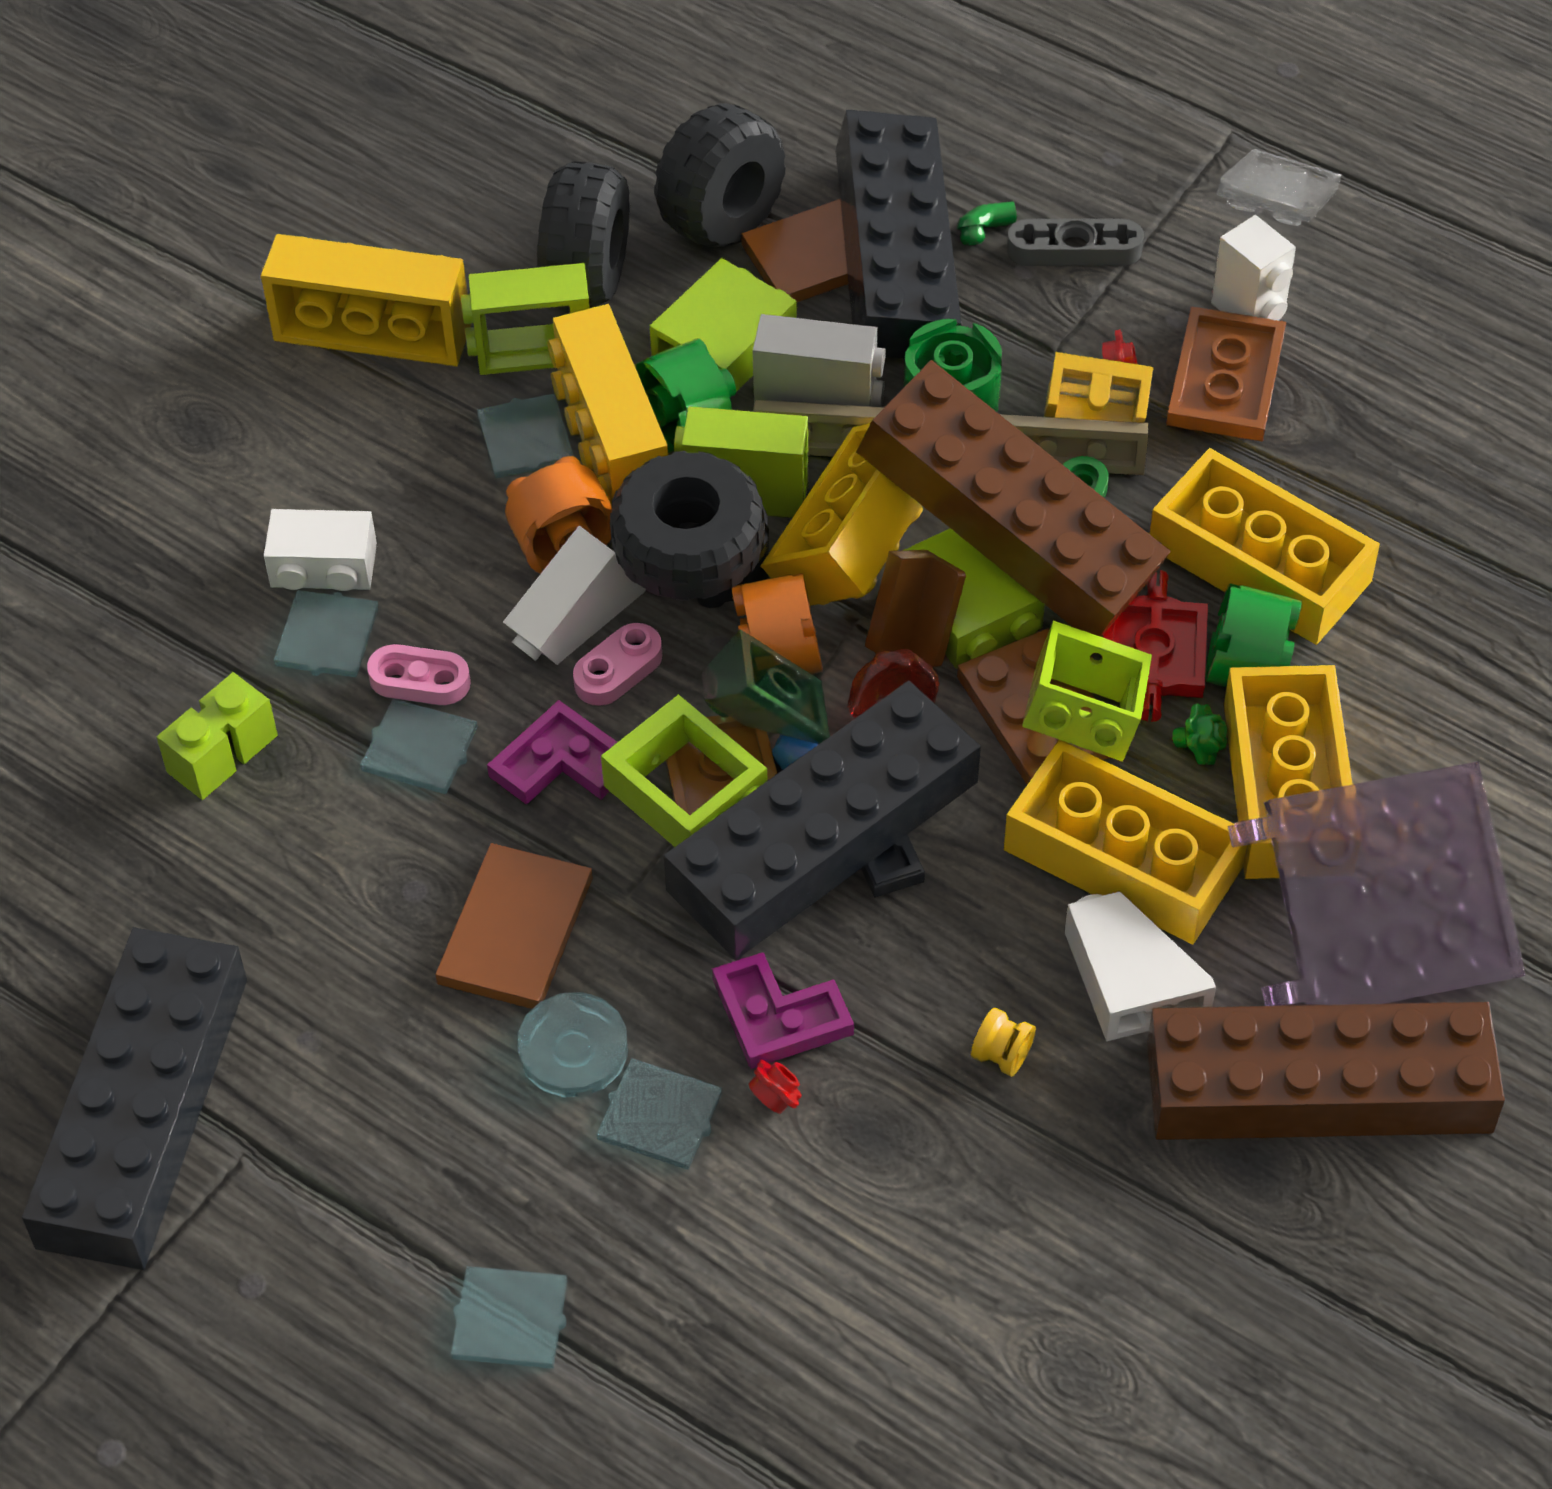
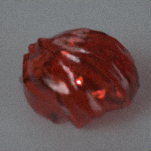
M909 649L881 651L875 654L873 659L857 672L852 682L847 704L850 715L857 718L907 681L914 684L935 704L940 685L939 677L936 671L933 670L932 665L925 662L922 657H919Z

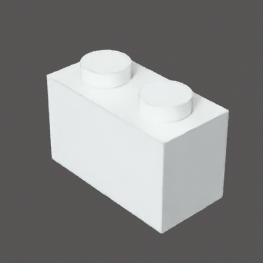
M1257 215L1252 216L1220 237L1211 303L1220 311L1279 321L1285 314L1288 306L1287 297L1290 280L1293 275L1292 267L1296 247Z
M271 509L264 551L270 587L290 590L301 588L335 589L339 591L351 589L370 590L377 545L371 511Z

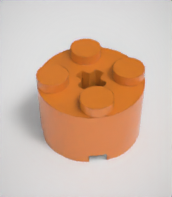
M573 456L560 458L553 465L539 469L528 477L517 478L508 485L506 490L508 497L505 509L506 519L528 564L534 571L538 573L543 572L542 569L547 567L578 526H581L605 545L611 540L610 513H612V504L596 474L587 466L582 465L578 458Z
M803 573L751 582L732 588L737 616H747L740 618V625H738L744 656L755 655L746 657L752 687L823 672Z

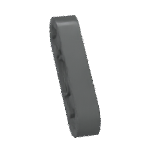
M1022 219L1012 224L1009 228L1007 253L1014 262L1025 266H1126L1140 259L1143 250L1144 231L1139 224L1128 219ZM1070 237H1079L1084 239L1087 244L1083 247L1074 248L1066 245L1063 241ZM1025 240L1032 241V244H1025ZM1049 240H1054V245H1049ZM1097 240H1102L1101 245H1096ZM1118 240L1125 241V244H1119Z

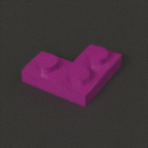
M558 700L487 764L488 776L526 805L562 772L602 800L610 791L603 784L601 755L614 746L617 741Z
M764 952L712 968V980L750 1069L758 1067L757 1063L761 1059L771 1063L854 1035V1022L834 979L782 996Z

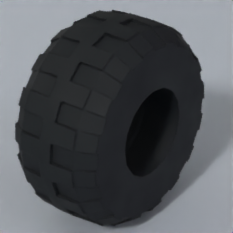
M717 104L692 114L691 118L675 130L674 136L667 142L662 151V158L657 165L654 195L663 221L680 235L706 248L724 247L742 241V233L758 228L757 226L767 218L782 189L781 184L786 172L784 164L786 156L781 138H779L776 132L777 130L758 115L735 104Z
M571 161V163L554 171L547 186L538 230L537 268L584 263L589 307H598L600 304L612 299L621 278L629 233V186L627 185V179L616 168L597 163Z
M678 451L672 452L671 455L658 456L645 462L644 465L632 471L623 480L622 485L616 490L612 500L610 529L613 550L616 553L618 565H621L626 576L631 581L655 595L690 601V599L694 598L706 599L730 588L732 589L742 582L750 571H753L763 549L765 518L762 498L758 494L757 486L750 476L748 477L740 470V467L709 453ZM685 522L703 524L700 527L691 529L672 527Z

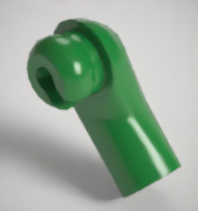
M1012 201L979 205L960 217L957 222V230L960 231L961 243L965 246L981 244L985 239L983 228L1008 226L1017 222L1015 203Z

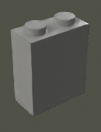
M761 314L753 347L754 403L755 400L882 407L885 382L876 380V377L882 378L885 348H877V327Z

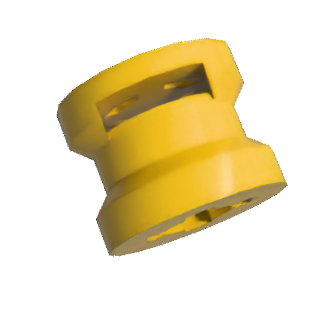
M993 1008L987 1014L977 1032L971 1049V1057L980 1062L993 1061L999 1064L1001 1072L1012 1077L1018 1072L1029 1053L1035 1037L1036 1027L1027 1022L1016 1024L1008 1020L1006 1012Z

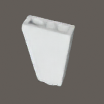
M578 526L503 623L518 634L512 643L535 661L543 654L558 665L642 595L646 589L637 583L635 584L626 576L621 565H618L616 553L581 526Z
M1121 892L1104 896L1091 894L1079 899L1075 903L1068 904L1065 935L1106 1042L1149 1031L1152 1008L1213 1006L1216 990L1213 978Z

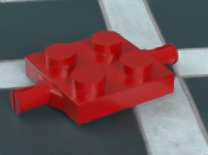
M1160 570L1159 586L1156 585V572L1147 584V595L1137 596L1103 634L1105 639L1152 655L1141 719L1147 722L1150 705H1152L1151 722L1161 719L1162 696L1203 698L1205 687L1208 604L1182 602L1172 597H1167L1169 575L1163 570Z

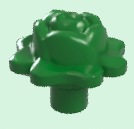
M1193 704L1191 715L1186 720L1185 727L1175 728L1172 733V739L1176 748L1189 747L1199 765H1214L1217 752L1225 749L1228 744L1226 739L1228 728L1226 722L1221 719L1219 714H1212L1208 704Z

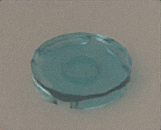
M583 992L560 993L541 1001L525 1016L518 1031V1056L527 1078L541 1090L561 1097H578L577 1092H586L592 1089V1093L606 1088L621 1073L628 1057L627 1029L618 1010L604 999Z

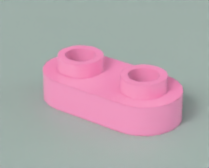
M631 623L622 626L576 663L573 670V679L577 696L582 701L596 706L607 705L619 699L653 672L661 663L662 642L659 633L647 624ZM595 671H604V672H605L604 674H601V675H595V674H593Z
M392 644L376 650L370 656L367 664L371 687L379 695L388 698L436 705H450L463 699L471 685L467 662L460 655L453 652ZM394 675L401 676L400 678H391Z

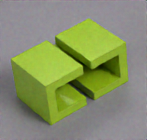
M234 672L199 700L201 707L199 713L191 707L156 736L166 772L202 801L237 771L228 735L226 734L228 731L231 733L236 757L243 764H246L278 736L270 699Z

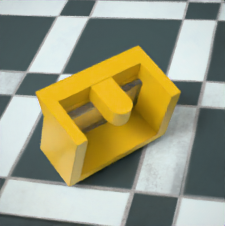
M1056 352L1048 385L1044 417L1145 423L1153 367Z

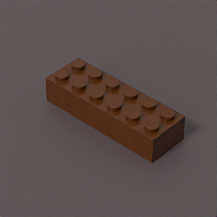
M932 360L871 421L856 451L857 454L1069 625L1100 637L1150 582L1171 552Z
M1489 1002L1152 1008L1147 1048L1156 1140L1491 1134L1495 1131L1505 1102Z

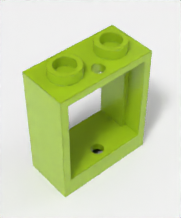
M579 263L468 274L470 294L461 295L464 324H474V327L465 328L468 357L478 356L480 375L554 368L547 343L548 340L554 339L553 324L487 330L486 314L569 306L570 313L590 309L585 264Z
M1053 620L1036 663L1022 727L1123 762L1141 721L1152 655ZM1099 653L1103 658L1094 660L1091 654ZM1054 679L1120 702V707L1050 684V681ZM1088 707L1092 710V712L1089 713L1087 711L1081 710V708Z
M679 694L601 755L604 787L674 847L768 781L767 767ZM688 742L693 744L734 779L691 815L686 813L645 778V776Z

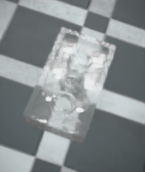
M1253 149L1221 177L1217 195L1228 198L1227 205L1235 209L1254 212L1255 208L1259 207L1274 212L1273 219L1279 222L1299 226L1301 221L1310 222L1334 196L1338 189L1341 174Z

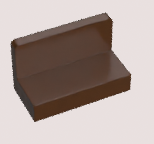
M928 550L889 551L865 647L876 654L909 653L930 667L942 666L966 573Z

